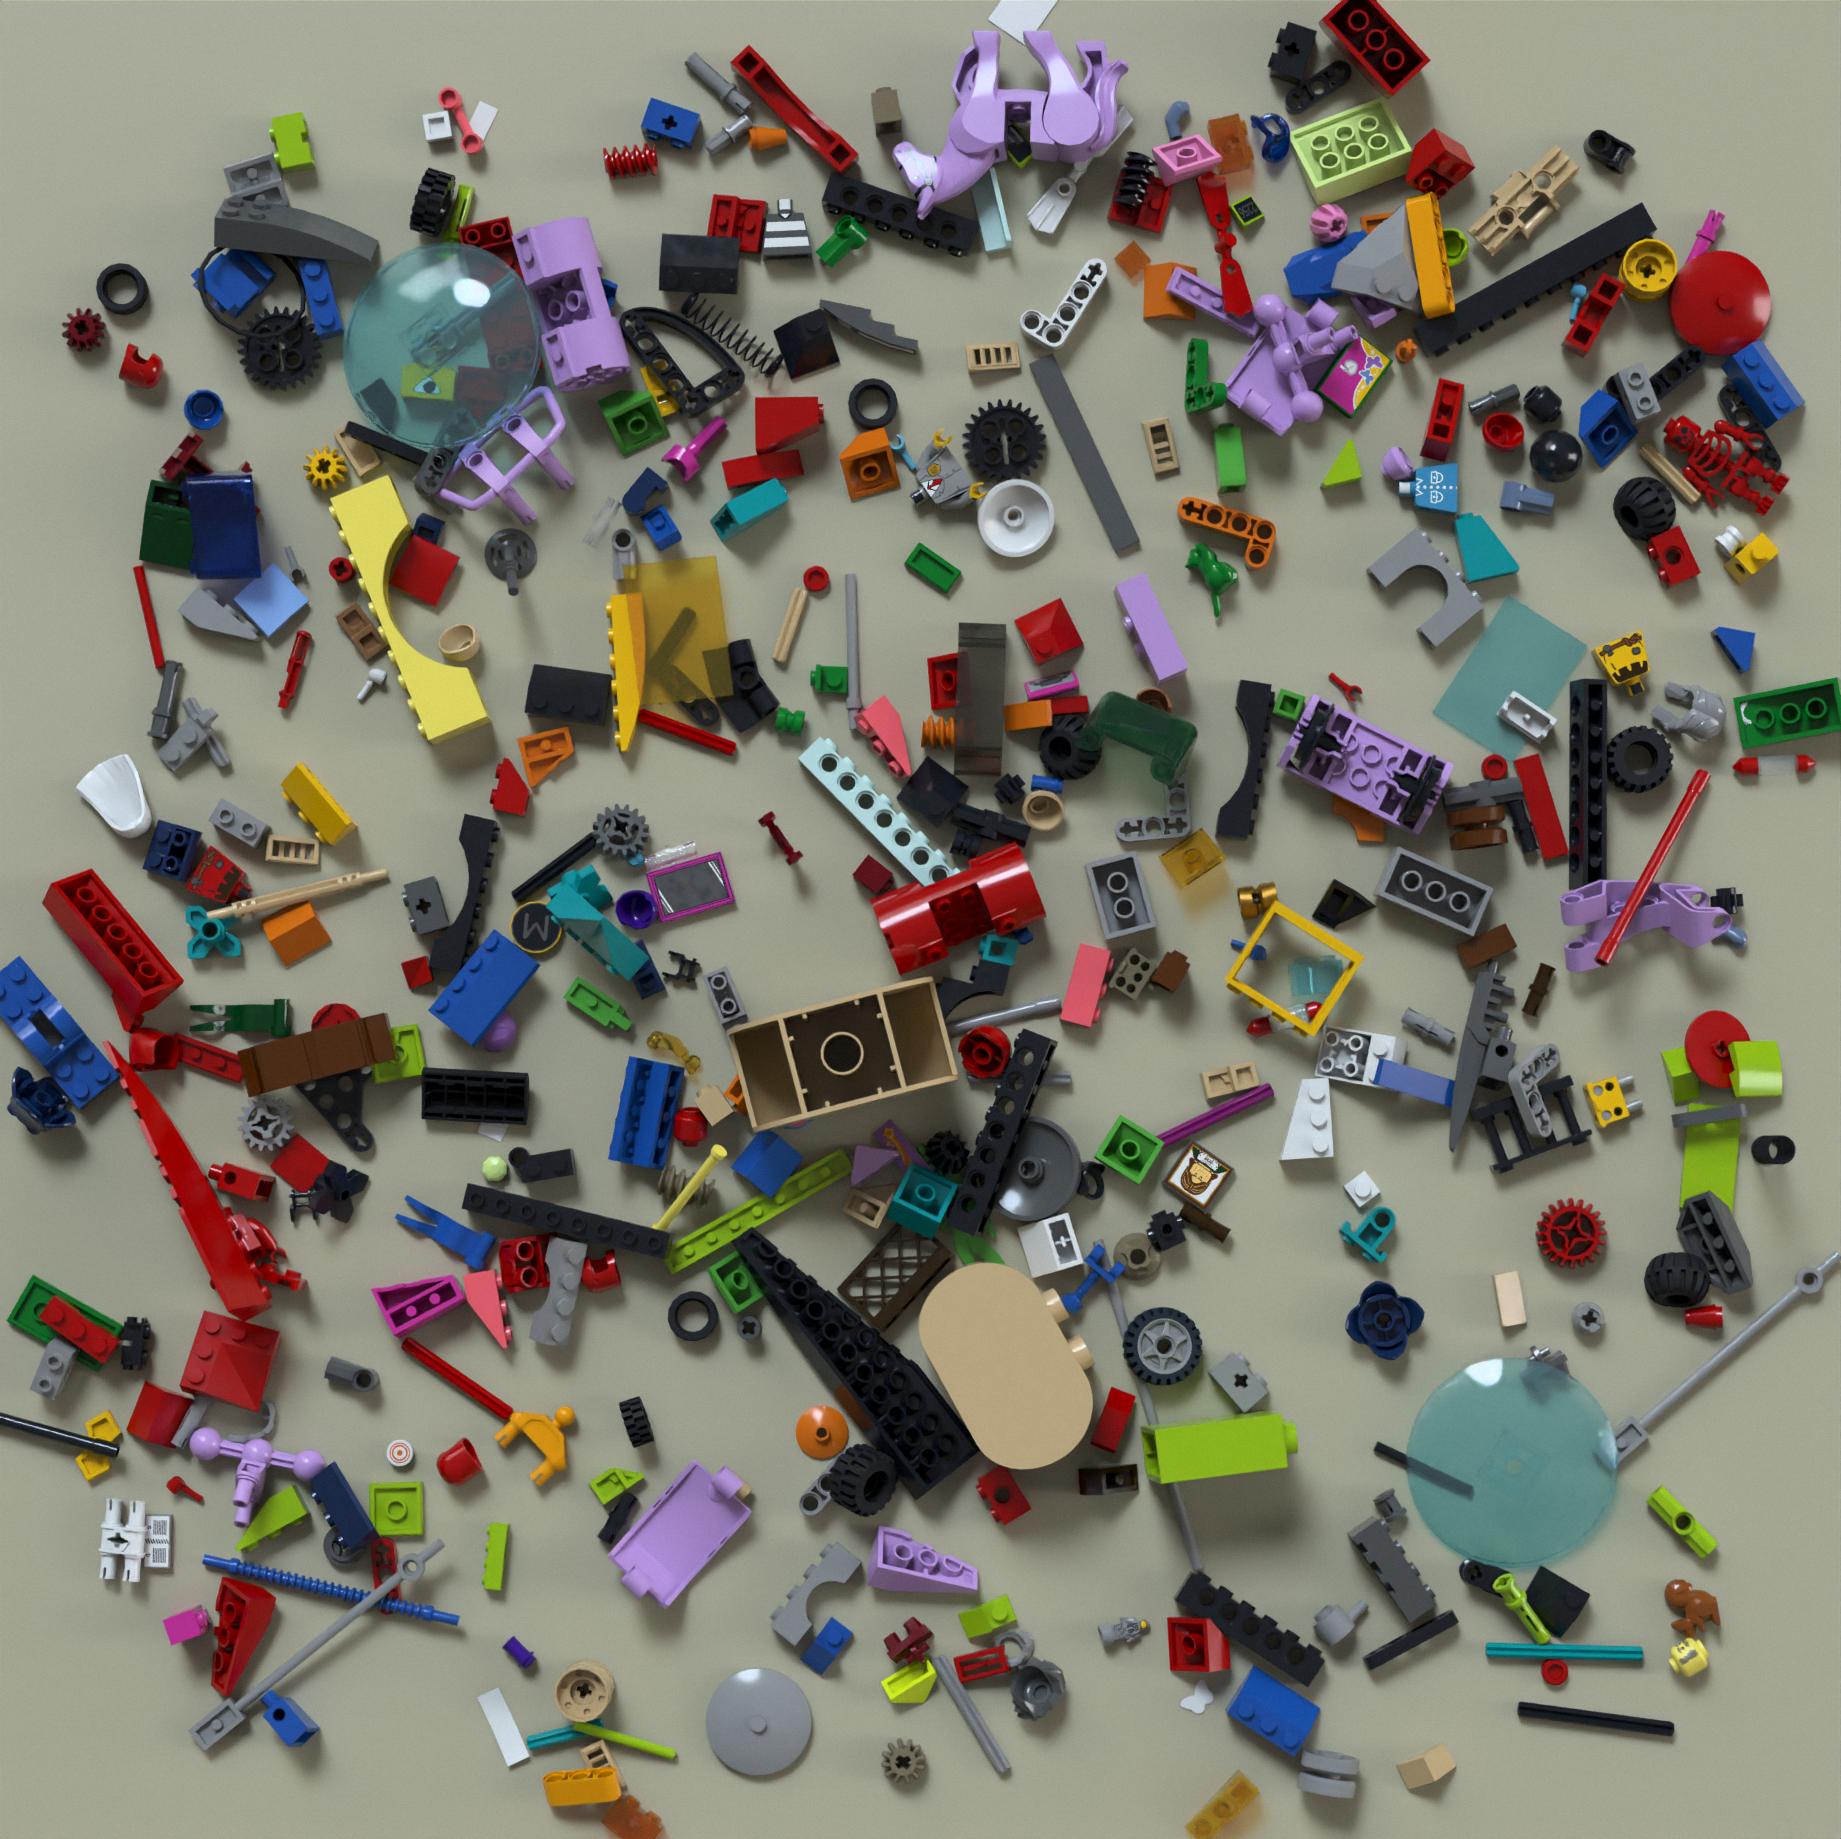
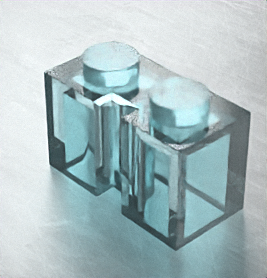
M1335 955L1321 956L1319 962H1310L1309 958L1294 959V964L1288 965L1290 996L1330 993L1343 973L1342 960H1336Z

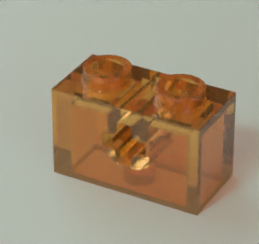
M1239 113L1208 120L1207 129L1211 146L1222 156V161L1217 166L1218 174L1221 176L1249 169L1254 156L1251 145H1246L1244 136L1248 135L1245 120L1240 121ZM1228 140H1231L1232 143H1236L1234 149H1231V146L1227 145Z
M621 1794L601 1820L602 1824L622 1839H655L663 1828V1825L660 1823L662 1819L651 1810L647 1813L640 1808L641 1803L631 1794L627 1796ZM635 1816L638 1817V1824L640 1826L634 1825L630 1827L628 1825L630 1822L628 1817L631 1819Z

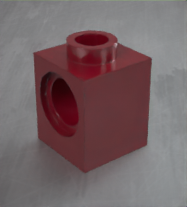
M869 854L852 874L856 880L875 895H878L880 892L885 894L894 883L891 880L893 873Z

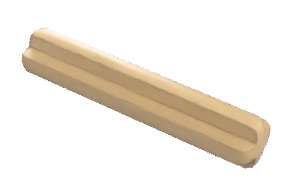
M1647 442L1639 449V454L1688 504L1692 505L1700 498L1701 494L1651 443Z
M794 588L772 654V659L777 662L784 663L786 661L808 594L805 589Z

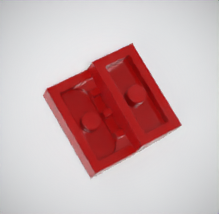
M1121 170L1117 180L1113 198L1118 197V195L1116 194V188L1121 187L1118 181L1119 178L1124 177L1121 173ZM1146 176V179L1152 182L1151 186H1143V189L1149 192V196L1140 197V199L1146 202V205L1138 206V210H1129L1114 204L1112 198L1107 219L1142 230L1160 233L1174 184L1165 187L1161 178Z
M713 194L707 236L740 237V252L761 254L768 203L760 200L740 199L738 196Z
M414 534L400 558L389 584L436 607L447 583L453 576L460 557Z

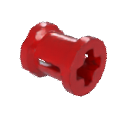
M337 557L331 561L329 573L337 582L346 584L354 578L355 570L348 559ZM344 565L348 571L347 573L343 572L340 576L336 570Z

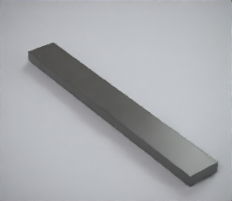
M1053 353L1030 363L1029 367L1115 551L1118 552L1140 542Z

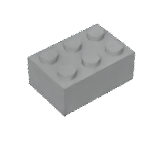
M1136 850L1085 864L1084 867L1104 941L1157 927Z

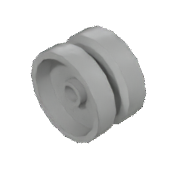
M1302 1750L1301 1765L1313 1771L1299 1773L1298 1789L1331 1797L1354 1798L1356 1783L1352 1779L1342 1776L1358 1774L1360 1763L1358 1758L1327 1750Z

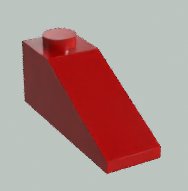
M1439 378L1419 456L1445 463L1452 444L1464 384Z

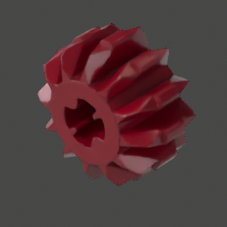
M77 308V316L75 317L68 313L67 317L71 320L70 323H62V326L68 329L62 333V336L68 339L67 345L69 347L75 346L78 352H81L84 346L88 352H92L91 344L93 343L97 347H101V343L97 339L106 338V334L100 331L106 328L104 322H99L102 316L99 313L93 315V311L90 308H87L84 314L80 308ZM84 325H86L89 331L88 333L84 332V335H82L79 330L81 327L84 329Z

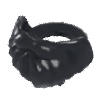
M1094 1161L1081 1162V1179L1076 1192L1079 1195H1084L1089 1200L1099 1199L1104 1192V1181L1101 1174L1105 1171V1166ZM1088 1173L1096 1181L1097 1188L1094 1194L1088 1193Z

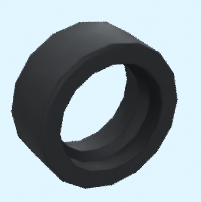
M117 263L110 265L101 272L97 279L96 291L99 300L108 310L115 314L128 315L142 308L147 300L148 286L138 269L129 264ZM116 275H129L136 281L137 294L129 303L117 304L108 296V283Z
M875 378L863 380L855 385L850 392L848 400L850 415L855 423L862 428L870 430L883 428L890 424L896 415L898 406L896 393L892 387L885 381ZM866 390H879L888 399V409L878 419H868L858 410V399Z
M689 1291L680 1294L673 1300L668 1310V1322L671 1330L676 1336L685 1341H698L706 1338L713 1332L718 1321V1311L715 1303L702 1292ZM688 1301L702 1303L707 1308L709 1314L705 1327L696 1332L683 1329L678 1322V1311Z

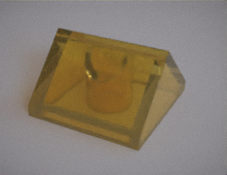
M1202 828L1159 856L1161 862L1181 890L1227 859Z

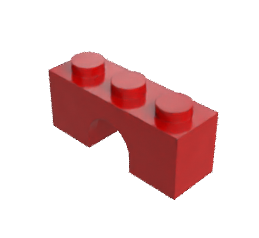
M1602 273L1560 346L1583 358L1589 351L1602 324L1622 293L1625 284Z
M60 1295L53 1296L38 1318L101 1363L109 1362L123 1340L105 1327L99 1326L80 1313L81 1310Z

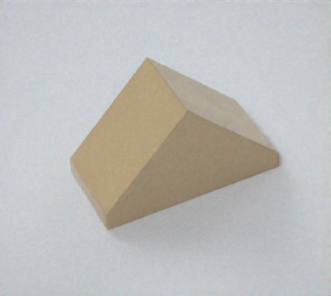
M1444 1742L1396 1765L1408 1790L1435 1782L1456 1767Z

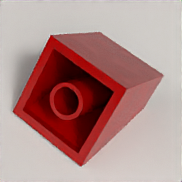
M755 397L756 454L776 452L819 432V424H824V405L819 404L818 397Z

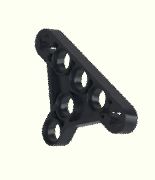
M354 1069L316 1079V1085L312 1090L304 1089L302 1083L295 1085L354 1150L365 1152L372 1148L374 1136L362 1123L364 1084L372 1077V1071L363 1074L359 1069ZM348 1076L353 1081V1087L351 1090L344 1092L339 1088V1080L342 1077ZM324 1094L331 1095L334 1100L333 1106L330 1109H323L319 1104V1100ZM343 1113L351 1117V1125L345 1129L340 1128L337 1124L338 1116ZM356 1124H358L360 1128L356 1129V1131L362 1136L365 1134L368 1136L366 1139L367 1146H357V1137L354 1134L348 1137L346 1133L352 1131Z

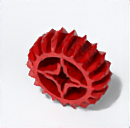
M1568 1198L1567 1206H1565L1562 1199L1557 1200L1559 1209H1556L1553 1204L1548 1205L1551 1214L1549 1215L1547 1212L1541 1213V1216L1547 1219L1546 1222L1537 1221L1536 1223L1537 1226L1544 1227L1543 1232H1535V1236H1543L1544 1240L1537 1242V1246L1546 1245L1547 1248L1541 1254L1546 1256L1552 1253L1549 1262L1554 1263L1559 1258L1558 1266L1561 1268L1565 1266L1566 1261H1568L1569 1269H1574L1575 1261H1577L1579 1267H1585L1583 1258H1586L1589 1263L1594 1262L1591 1253L1601 1254V1251L1595 1248L1596 1245L1605 1246L1606 1244L1605 1241L1599 1240V1235L1606 1236L1607 1231H1599L1598 1228L1604 1226L1605 1221L1596 1222L1595 1219L1601 1213L1596 1211L1590 1214L1593 1209L1592 1204H1588L1583 1209L1584 1200L1582 1199L1577 1201L1576 1206H1574L1573 1198ZM1573 1211L1572 1218L1569 1219L1566 1225L1553 1224L1555 1219L1561 1214ZM1581 1215L1588 1221L1591 1235L1581 1230ZM1573 1226L1575 1228L1574 1231H1577V1235L1583 1236V1238L1571 1237L1569 1241L1565 1232L1559 1231V1229H1571ZM1551 1232L1561 1237V1252L1553 1245ZM1576 1242L1589 1243L1581 1253L1569 1256L1570 1249L1573 1248Z

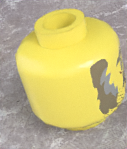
M1687 1638L1671 1648L1672 1658L1668 1661L1676 1674L1682 1672L1685 1677H1691L1707 1667L1708 1662L1706 1659L1710 1657L1699 1639L1695 1641L1692 1638Z

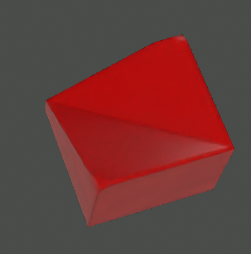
M427 956L401 963L409 989L435 982L431 967H428L429 960Z

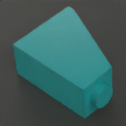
M774 478L725 503L710 520V523L724 543L781 509L789 500L786 489Z
M1471 512L1457 516L1458 520L1452 523L1463 575L1466 580L1465 584L1516 574L1520 570L1517 562L1481 515L1473 516Z

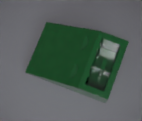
M151 479L145 504L139 560L185 570L191 569L202 520L200 517L203 514L207 497L203 490Z

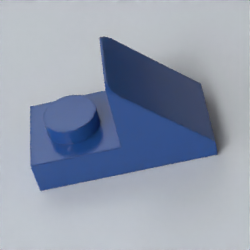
M663 504L640 516L659 551H663L682 539L679 530Z
M831 1617L800 1660L822 1675L837 1657V1654L853 1632L834 1617Z

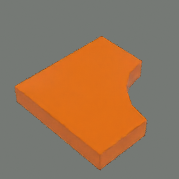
M1333 794L1332 814L1343 816L1350 821L1356 831L1357 841L1384 842L1385 822L1369 815V811Z

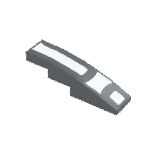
M820 299L819 307L822 311L842 326L888 348L916 355L918 340L895 336V325L870 320L871 309Z

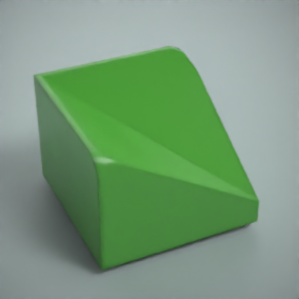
M1281 688L1272 716L1296 724L1305 697Z

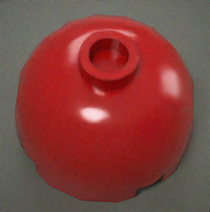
M980 1025L971 1029L960 1040L958 1053L961 1052L964 1068L972 1075L986 1079L988 1076L997 1077L1006 1068L1012 1056V1047L1008 1036L1001 1029L990 1025Z

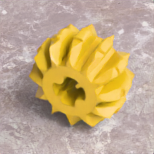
M328 446L323 447L322 453L317 448H314L313 452L316 456L313 458L311 455H306L305 457L311 462V464L303 465L304 470L310 471L305 475V479H313L312 486L314 488L318 487L321 483L323 491L328 489V483L334 489L337 488L335 480L338 479L342 482L345 480L339 473L348 471L346 466L341 465L346 461L345 457H337L339 451L336 448L330 454ZM323 463L329 466L328 473L321 471Z

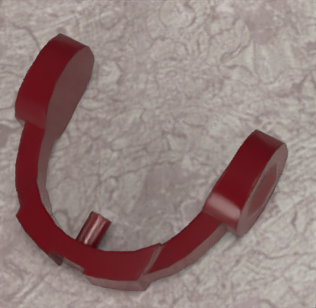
M771 811L763 815L758 822L761 827L767 826L769 828V832L784 854L788 855L785 861L791 866L797 863L803 857V854L800 850L797 852L793 851V847L779 827L775 826L773 821L776 819V816Z

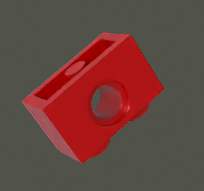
M1680 526L1654 536L1647 541L1646 551L1652 561H1656L1659 568L1657 570L1658 578L1663 585H1667L1668 589L1701 573ZM1667 552H1672L1677 556V563L1675 565L1669 564L1666 561L1665 555Z
M998 1465L977 1478L979 1485L975 1487L983 1500L986 1498L990 1500L993 1507L989 1510L997 1523L1002 1520L1003 1524L1006 1525L1032 1509L1007 1467ZM999 1488H1005L1009 1491L1010 1496L1007 1501L998 1502L994 1497L995 1491Z

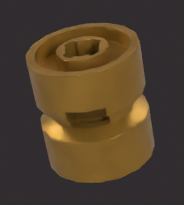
M1274 881L1259 884L1256 889L1252 885L1237 888L1239 908L1243 921L1257 919L1259 914L1264 916L1273 900L1278 901ZM1258 899L1259 904H1253V900Z

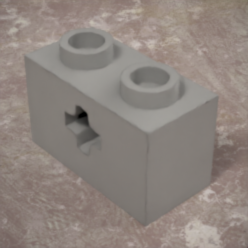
M1642 362L1620 370L1614 375V381L1632 425L1653 418L1661 412Z
M221 798L208 820L256 849L259 848L271 828Z
M57 1335L46 1347L30 1390L51 1400L57 1398L65 1389L81 1348L69 1339Z
M1230 1352L1209 1373L1241 1411L1245 1413L1268 1393L1264 1388L1268 1384L1258 1372L1255 1375L1247 1368L1250 1363L1241 1352L1238 1355ZM1236 1374L1240 1376L1246 1375L1244 1379L1246 1385L1244 1387L1234 1385L1236 1382L1234 1376Z

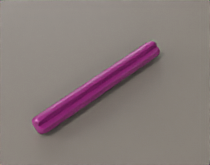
M1267 1083L1155 1137L1165 1142L1161 1148L1163 1149L1274 1096V1091L1271 1085Z

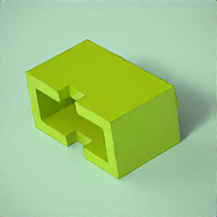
M297 112L271 118L273 126L269 127L271 141L277 144L278 151L274 152L277 167H281L285 174L316 168L312 148L304 140L309 138L303 113Z

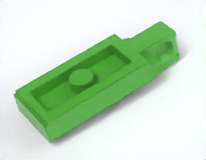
M577 976L563 997L611 1029L618 1025L628 1032L634 1024L623 1016L626 1010L621 1007L622 1005L579 976Z

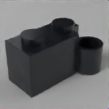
M516 1147L509 1153L508 1160L513 1167L520 1168L521 1179L524 1184L577 1175L572 1149L530 1155L527 1149ZM518 1150L524 1151L527 1156L525 1163L522 1165H517L513 1161V1155Z

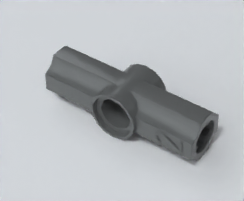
M1520 777L1496 781L1483 780L1469 783V786L1442 790V802L1445 813L1470 807L1496 806L1497 803L1523 799Z

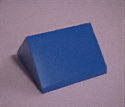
M768 1130L759 1132L730 1168L772 1199L804 1158L779 1135Z

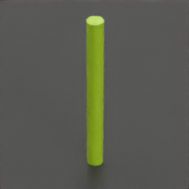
M574 1721L572 1730L671 1760L675 1756V1749L586 1722Z

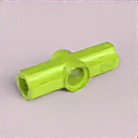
M1663 1485L1649 1495L1646 1502L1701 1559L1715 1549L1718 1542ZM1680 1515H1685L1688 1519L1687 1526L1683 1529H1678L1676 1526V1519Z

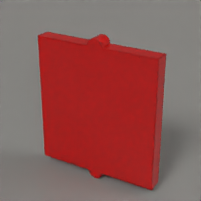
M296 1133L286 1147L281 1148V1153L272 1162L270 1167L298 1191L307 1192L308 1188H312L316 1177L324 1172L330 1159L300 1134Z

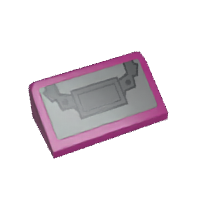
M1073 670L1029 681L1024 684L1027 698L1030 702L1078 690L1080 686Z

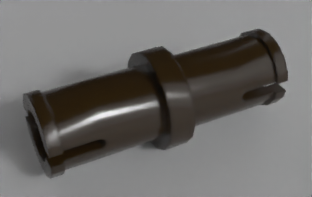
M1540 962L1534 982L1528 987L1530 992L1521 1010L1522 1012L1535 1017L1538 1016L1537 1014L1544 996H1548L1549 991L1547 989L1556 968Z
M1187 1202L1178 1214L1183 1220L1197 1227L1198 1232L1202 1233L1204 1231L1222 1244L1231 1230L1212 1219L1211 1214H1204L1190 1206Z

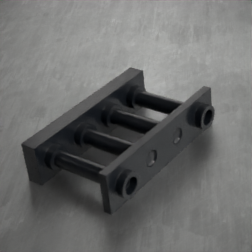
M1570 1075L1537 1086L1543 1101V1096L1553 1093L1554 1097L1558 1098L1571 1136L1556 1140L1552 1129L1551 1134L1548 1137H1544L1547 1145L1533 1150L1531 1148L1514 1096L1469 1112L1472 1122L1479 1120L1481 1125L1484 1124L1498 1163L1489 1166L1491 1171L1498 1170L1499 1174L1514 1169L1513 1164L1570 1142L1573 1146L1588 1141L1586 1136L1592 1135V1131L1587 1129L1581 1132L1567 1095L1569 1092L1567 1087L1574 1085ZM1504 1111L1505 1116L1508 1115L1522 1154L1509 1159L1493 1121L1495 1120L1494 1114Z

